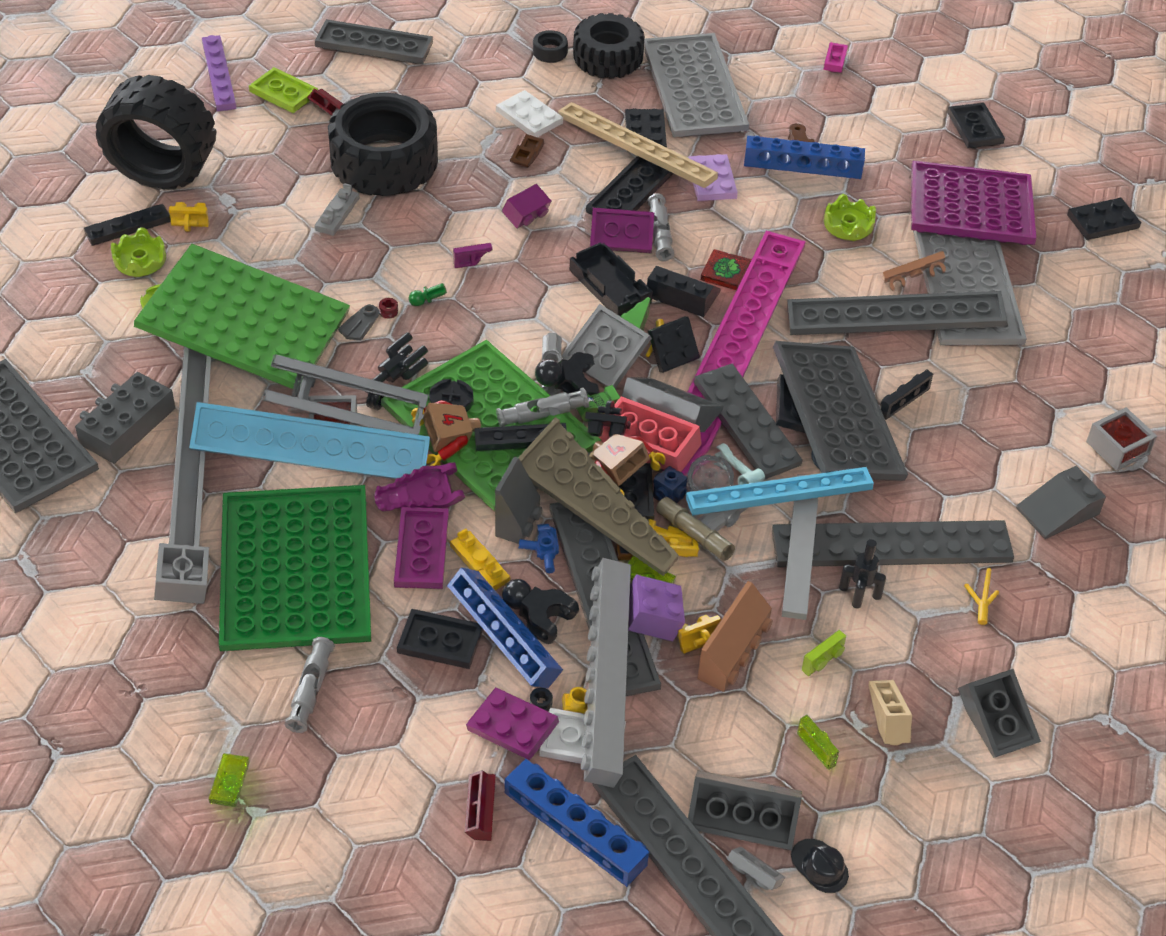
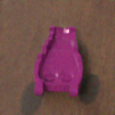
M450 462L438 466H422L420 469H414L411 474L405 473L401 478H396L394 483L383 487L379 485L376 487L374 498L379 510L390 511L401 507L447 508L465 499L463 490L452 491L448 476L457 472V466L455 462Z

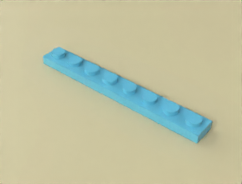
M867 467L686 492V501L693 516L873 490L874 482Z

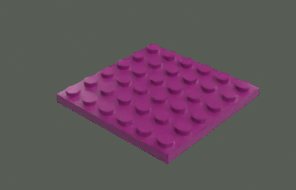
M913 160L911 166V230L919 233L930 232L938 235H955L961 238L972 237L980 240H997L1003 243L1014 242L1021 245H1035L1036 226L1031 174Z

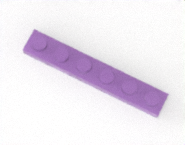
M210 35L202 37L217 112L236 109L221 36Z

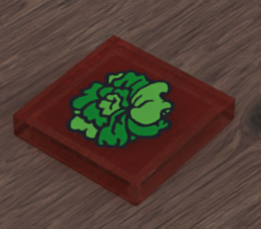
M713 249L701 273L700 280L737 290L752 259Z

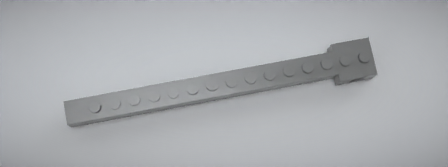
M184 347L169 543H159L154 600L204 604L207 588L209 547L199 546L205 451L191 450L189 447L197 402L208 403L211 357Z

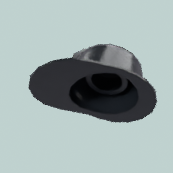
M804 839L793 847L791 852L792 863L817 890L824 893H835L845 887L849 878L848 868L844 863L842 854L836 848L828 846L823 841L817 839Z

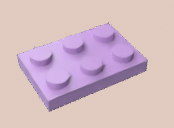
M727 154L688 156L689 159L718 172V179L706 188L693 183L697 201L737 199L738 192Z

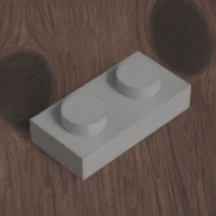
M742 847L731 850L727 857V860L733 863L735 870L752 876L756 879L755 883L763 889H776L782 885L785 876Z

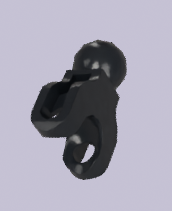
M576 352L568 360L562 359L560 362L550 358L544 359L535 368V377L543 386H554L555 389H560L567 394L580 391V388H584L587 395L590 396L600 393L598 384L588 381L583 372L588 371L595 365L594 357L591 354Z
M521 579L510 580L502 589V598L506 604L512 609H520L519 615L526 620L527 628L538 640L545 644H551L557 638L558 629L549 617L559 616L566 620H571L579 613L577 601L558 589L541 590L536 586L531 589V586Z

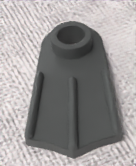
M371 304L365 305L338 328L339 332L346 339L362 341L379 317V309Z

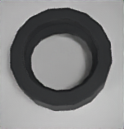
M545 30L534 36L533 55L538 60L554 63L566 58L568 54V39L563 33ZM545 45H555V46H558V47H555V48H547V47H543V46H545Z

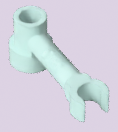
M725 443L716 447L720 450L715 454L716 458L728 462L742 474L738 477V485L765 480V474L761 469L750 470L733 455Z

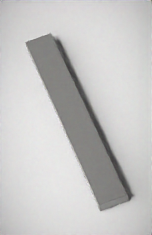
M818 498L794 501L781 617L802 620L807 618Z

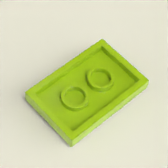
M273 67L249 85V92L291 113H295L310 101L307 97L314 88L318 90V88Z

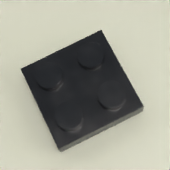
M684 316L648 330V334L652 338L650 341L659 372L664 373L700 358L689 317Z

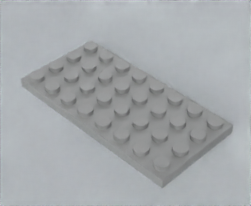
M715 33L646 38L644 40V52L673 137L749 131V122Z
M913 230L920 259L941 251L944 252L946 257L943 263L946 267L945 273H942L939 267L933 269L935 277H931L929 273L930 268L923 271L928 294L982 291L1002 292L1007 316L1006 327L936 329L940 345H1025L1027 338L1000 242L989 239L980 240L972 237L961 238L947 234L938 235L930 232L919 233Z

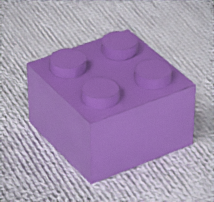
M636 575L630 584L628 631L673 641L678 634V630L685 624L681 586Z

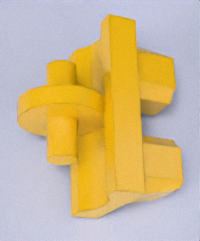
M176 202L175 206H169L171 226H184L185 232H190L191 227H209L208 211L205 203H197L194 207H187V204L184 202Z
M708 615L699 617L697 623L689 626L685 623L678 630L677 634L682 653L685 654L703 647L720 623L721 618L718 615L711 618Z

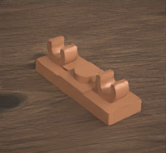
M941 251L884 271L882 274L884 283L889 282L890 289L894 291L893 283L895 281L901 282L902 287H905L904 276L914 278L923 274L922 271L930 268L929 273L931 277H935L933 270L935 267H939L942 273H945L946 267L943 263L946 257L944 252Z

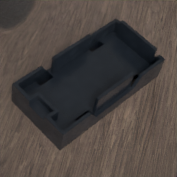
M605 243L595 244L577 252L576 258H570L569 270L607 309L621 317L622 314L630 311L637 303L642 302L647 297L650 298V304L652 303L653 291L641 279L635 281V271L619 255L616 256Z

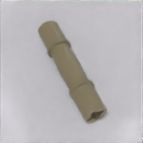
M669 497L660 500L656 508L657 513L670 521L674 527L682 529L691 538L701 543L704 549L709 550L722 561L728 560L733 555L735 546L722 537L719 532L711 530L702 521L689 514L686 508H682Z

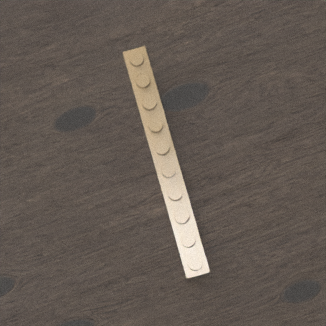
M571 102L558 111L563 120L703 188H706L718 179V172Z

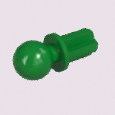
M443 283L430 288L425 286L423 287L424 292L414 290L409 294L408 299L411 305L421 306L425 303V300L431 303L432 299L445 295L447 290Z

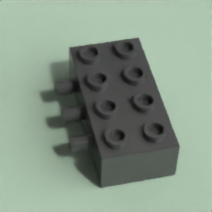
M138 371L121 386L116 383L111 386L113 393L108 398L98 397L95 401V404L98 406L90 413L82 411L80 413L82 420L75 426L80 444L113 464L120 460L176 409L172 389Z

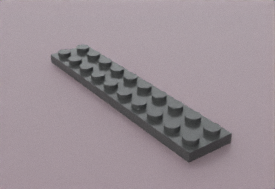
M1001 291L787 299L790 335L1007 326V316Z
M559 502L551 503L550 512L590 630L592 620H589V614L593 606V600H590V595L594 586V581L591 580L592 571L595 566L598 567L602 558L618 561L610 538ZM628 631L626 696L661 690V682L644 634Z
M1005 520L816 524L812 567L855 566L857 555L865 552L866 543L869 539L877 542L874 555L878 557L879 565L1013 563L1014 553ZM773 524L772 526L777 567H787L791 524Z
M637 755L623 762V775L614 788L592 783L635 840L642 842L646 846L650 859L711 936H783Z

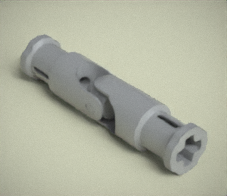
M655 193L649 196L648 205L651 208L649 212H655L653 240L657 248L656 257L660 261H668L674 257V250L671 247L672 235L667 221L666 199L662 194Z
M580 388V391L569 394L563 392L547 398L518 403L514 407L503 410L498 408L496 409V415L500 427L517 422L522 424L550 415L567 413L571 409L582 406L587 408L589 407L586 390ZM537 406V412H532L530 409Z
M325 637L313 639L312 653L307 656L299 687L291 703L292 711L285 720V727L295 733L307 731V720L309 714L313 713L316 704L315 695L321 688L329 665V654L333 652L335 647L334 643Z

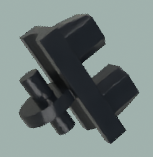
M611 400L607 401L606 407L599 406L598 413L586 412L585 419L588 422V433L596 437L602 436L603 426L610 427V437L615 434L624 436L625 430L630 429L631 422L627 421L626 416H618L621 415L622 409L615 408L614 401Z

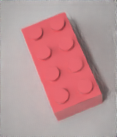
M622 396L615 403V408L622 409L621 415L618 416H626L627 421L631 422L630 429L625 430L624 436H639L654 449V453L664 454V465L656 461L660 464V469L665 470L671 466L675 470L682 472L702 444L700 426ZM603 426L602 436L599 437L602 442L610 438V427Z

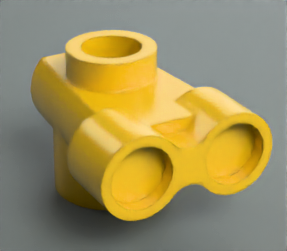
M574 687L570 693H564L562 697L563 710L585 714L588 709V704L585 703L587 690L582 687Z

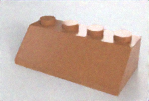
M747 581L701 649L697 679L725 692L729 684L733 685L739 675L738 670L741 666L745 667L747 665L751 650L758 648L762 639V633H767L773 622L770 619L772 608L752 582Z

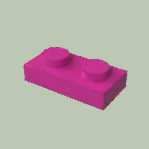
M830 42L823 70L842 73L848 45Z

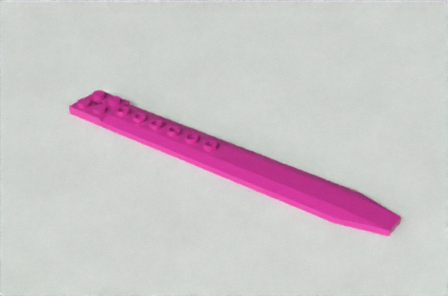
M766 230L695 376L733 363L741 376L744 377L787 282L805 248V241ZM693 379L687 392L704 398L694 384ZM718 416L705 432H700L702 444L682 470L684 476L692 470L711 448L722 424Z

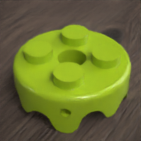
M841 194L834 203H828L824 215L825 228L832 235L840 239L850 241L863 239L870 235L874 229L876 207L874 205L868 207L862 199H859L857 202H850L846 194Z
M143 227L138 228L135 235H122L118 245L111 243V253L115 267L118 271L128 276L141 277L150 275L158 271L166 261V248L160 236L156 238L151 237L148 230Z

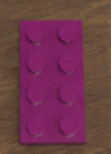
M401 507L394 588L443 589L449 508Z

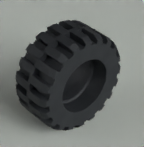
M599 13L596 16L591 15L588 19H583L575 28L573 59L582 71L588 72L591 76L596 75L599 78L609 77V79H614L615 77H624L626 74L630 75L640 67L643 61L645 40L643 29L636 21L633 22L631 18H626L621 14Z

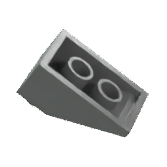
M514 457L495 489V536L519 544L520 539L525 540L526 537H530L534 521H538L542 514V507H540V495L520 459Z
M1076 465L1058 473L1017 504L1016 508L1044 539H1047L1100 515L1106 496Z
M1014 669L968 683L958 688L965 710L993 758L1041 742Z

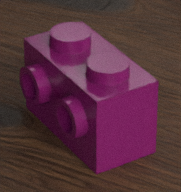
M536 183L507 199L502 213L518 229L523 225H530L537 217H544L549 212L548 208L552 200Z

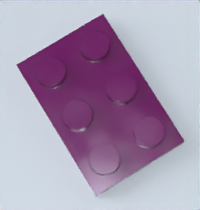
M593 208L590 247L601 242L602 244L605 243L612 251L652 253L655 212Z
M495 687L466 723L468 731L531 760L558 725L559 719L558 716Z

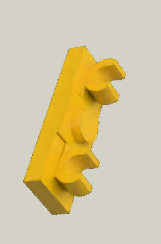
M465 528L457 533V538L450 541V547L468 568L479 571L494 590L501 588L511 580L510 575L471 531Z

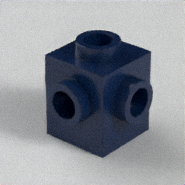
M671 466L667 467L663 472H659L653 480V497L658 501L669 497L678 503L686 496L688 478Z

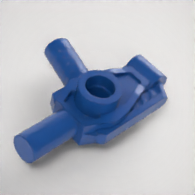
M538 524V541L520 539L518 548L536 551L537 557L544 560L545 572L550 574L555 571L553 559L559 553L556 528L551 527L549 524Z

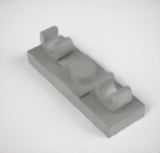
M343 184V189L340 188L316 222L315 231L335 235L360 199L359 193L352 191V185Z

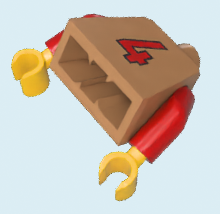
M443 400L428 403L423 410L424 418L421 419L420 426L425 423L433 450L438 452V454L427 455L426 463L430 464L432 461H435L430 466L441 465L440 461L442 459L444 461L465 447L474 432V428H481L480 419L468 418L465 407L462 405H453ZM414 408L411 412L413 424L418 408Z
M615 434L605 442L597 441L593 446V457L596 465L600 466L617 486H620L650 459V466L655 471H659L661 467L656 461L663 465L665 464L664 454L654 453V449L639 436Z

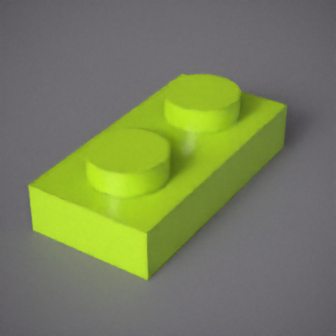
M838 630L804 656L802 671L807 676H810L815 671H821L832 658L840 657L845 650L846 635Z

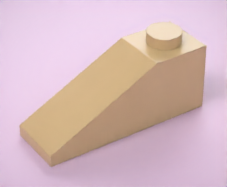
M894 680L869 681L878 730L884 743L890 745L910 743L912 714Z

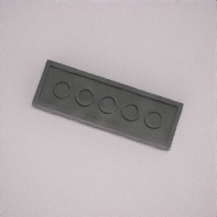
M328 19L325 20L315 39V47L415 64H424L433 44V36Z
M733 363L695 376L694 384L704 398L724 406L718 415L719 419L755 469L759 468L764 472L765 479L801 466L803 459L781 429L776 426V422Z

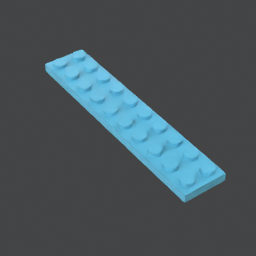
M197 402L189 448L191 450L396 479L401 478L405 473L411 474L414 469L426 466L430 437Z

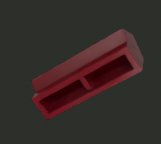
M314 88L307 97L331 116L335 110H340V106L343 104L324 89L316 90Z
M483 770L469 775L465 833L474 840L491 841L496 774H487Z

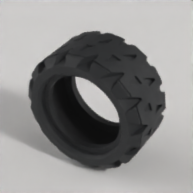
M138 75L120 83L114 90L96 123L98 146L102 148L103 155L109 163L115 166L127 178L141 185L161 188L163 190H174L178 185L185 187L198 177L216 142L217 131L213 128L215 121L211 112L206 110L204 102L195 93H191L185 86L173 80H166L161 76L146 75L144 77ZM134 120L146 121L160 127L170 134L179 146L168 145L155 140L142 131Z
M385 92L361 95L342 104L340 110H335L329 120L328 137L332 171L336 177H339L342 184L352 185V188L359 193L380 196L407 193L417 189L420 184H425L437 168L438 142L436 119L426 105L420 104L414 98ZM376 141H396L402 143L390 147L364 145Z

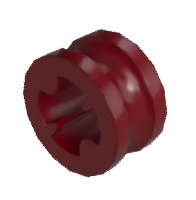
M384 298L379 302V314L381 317L390 319L397 316L398 302L395 299Z

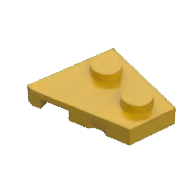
M649 519V525L659 536L661 535L679 556L698 557V541L676 527L669 525L667 530L656 526V521Z

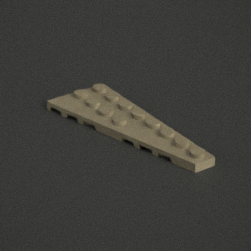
M556 417L519 456L523 467L535 486L662 576L678 560L679 555L661 535L659 536L649 525L650 522L641 516L634 508L635 505L626 499L620 492V488L600 466L596 465L584 447L581 448L574 440V436L567 432Z

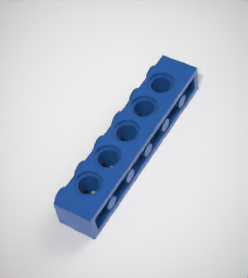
M747 135L744 166L854 179L862 178L865 148Z
M461 567L447 587L531 686L549 688L563 671L561 666L479 571Z
M525 759L505 778L506 795L626 887L648 866L649 851L642 842L633 840L622 827L612 824L605 818L602 812L592 809L585 803L582 797L572 794L564 787L562 782L551 778L538 764H533ZM559 803V804H561V805H560V806H555V805H553V804ZM600 834L602 837H595L593 835ZM621 850L623 853H616L614 851Z

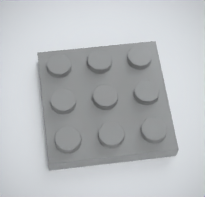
M599 304L562 354V358L568 360L576 352L593 355L595 365L584 373L606 387L613 385L616 388L652 338L646 332Z

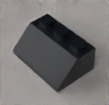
M655 266L647 278V286L653 291V300L701 317L706 315L721 291L716 286L659 266Z

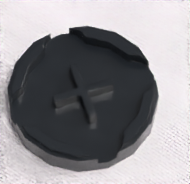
M445 379L431 387L429 403L443 400L453 405H462L467 412L474 403L473 390L464 381L457 380L456 382L451 381V379Z

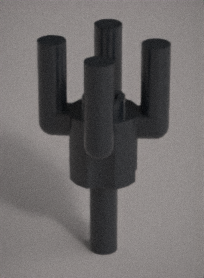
M406 332L386 349L389 358L378 366L380 374L372 380L379 382L386 380L393 383L400 376L404 380H409L428 365V361L423 357L428 353V349L422 345L409 357H406L413 351L412 347L407 344L413 337L409 332Z
M873 539L867 541L865 552L857 555L855 566L845 565L841 574L839 584L841 591L848 590L851 578L856 583L852 606L857 609L862 606L866 586L874 583L872 597L875 600H880L886 582V576L877 572L879 559L874 555L877 542Z

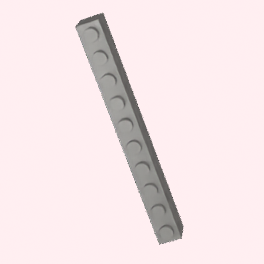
M602 558L598 567H594L591 580L594 581L590 600H593V606L589 614L592 626L588 633V640L591 641V646L587 653V661H590V667L586 673V682H589V688L585 694V703L588 704V709L583 720V724L587 727L582 740L585 754L582 758L581 770H584L585 782L614 788L623 775L631 565Z

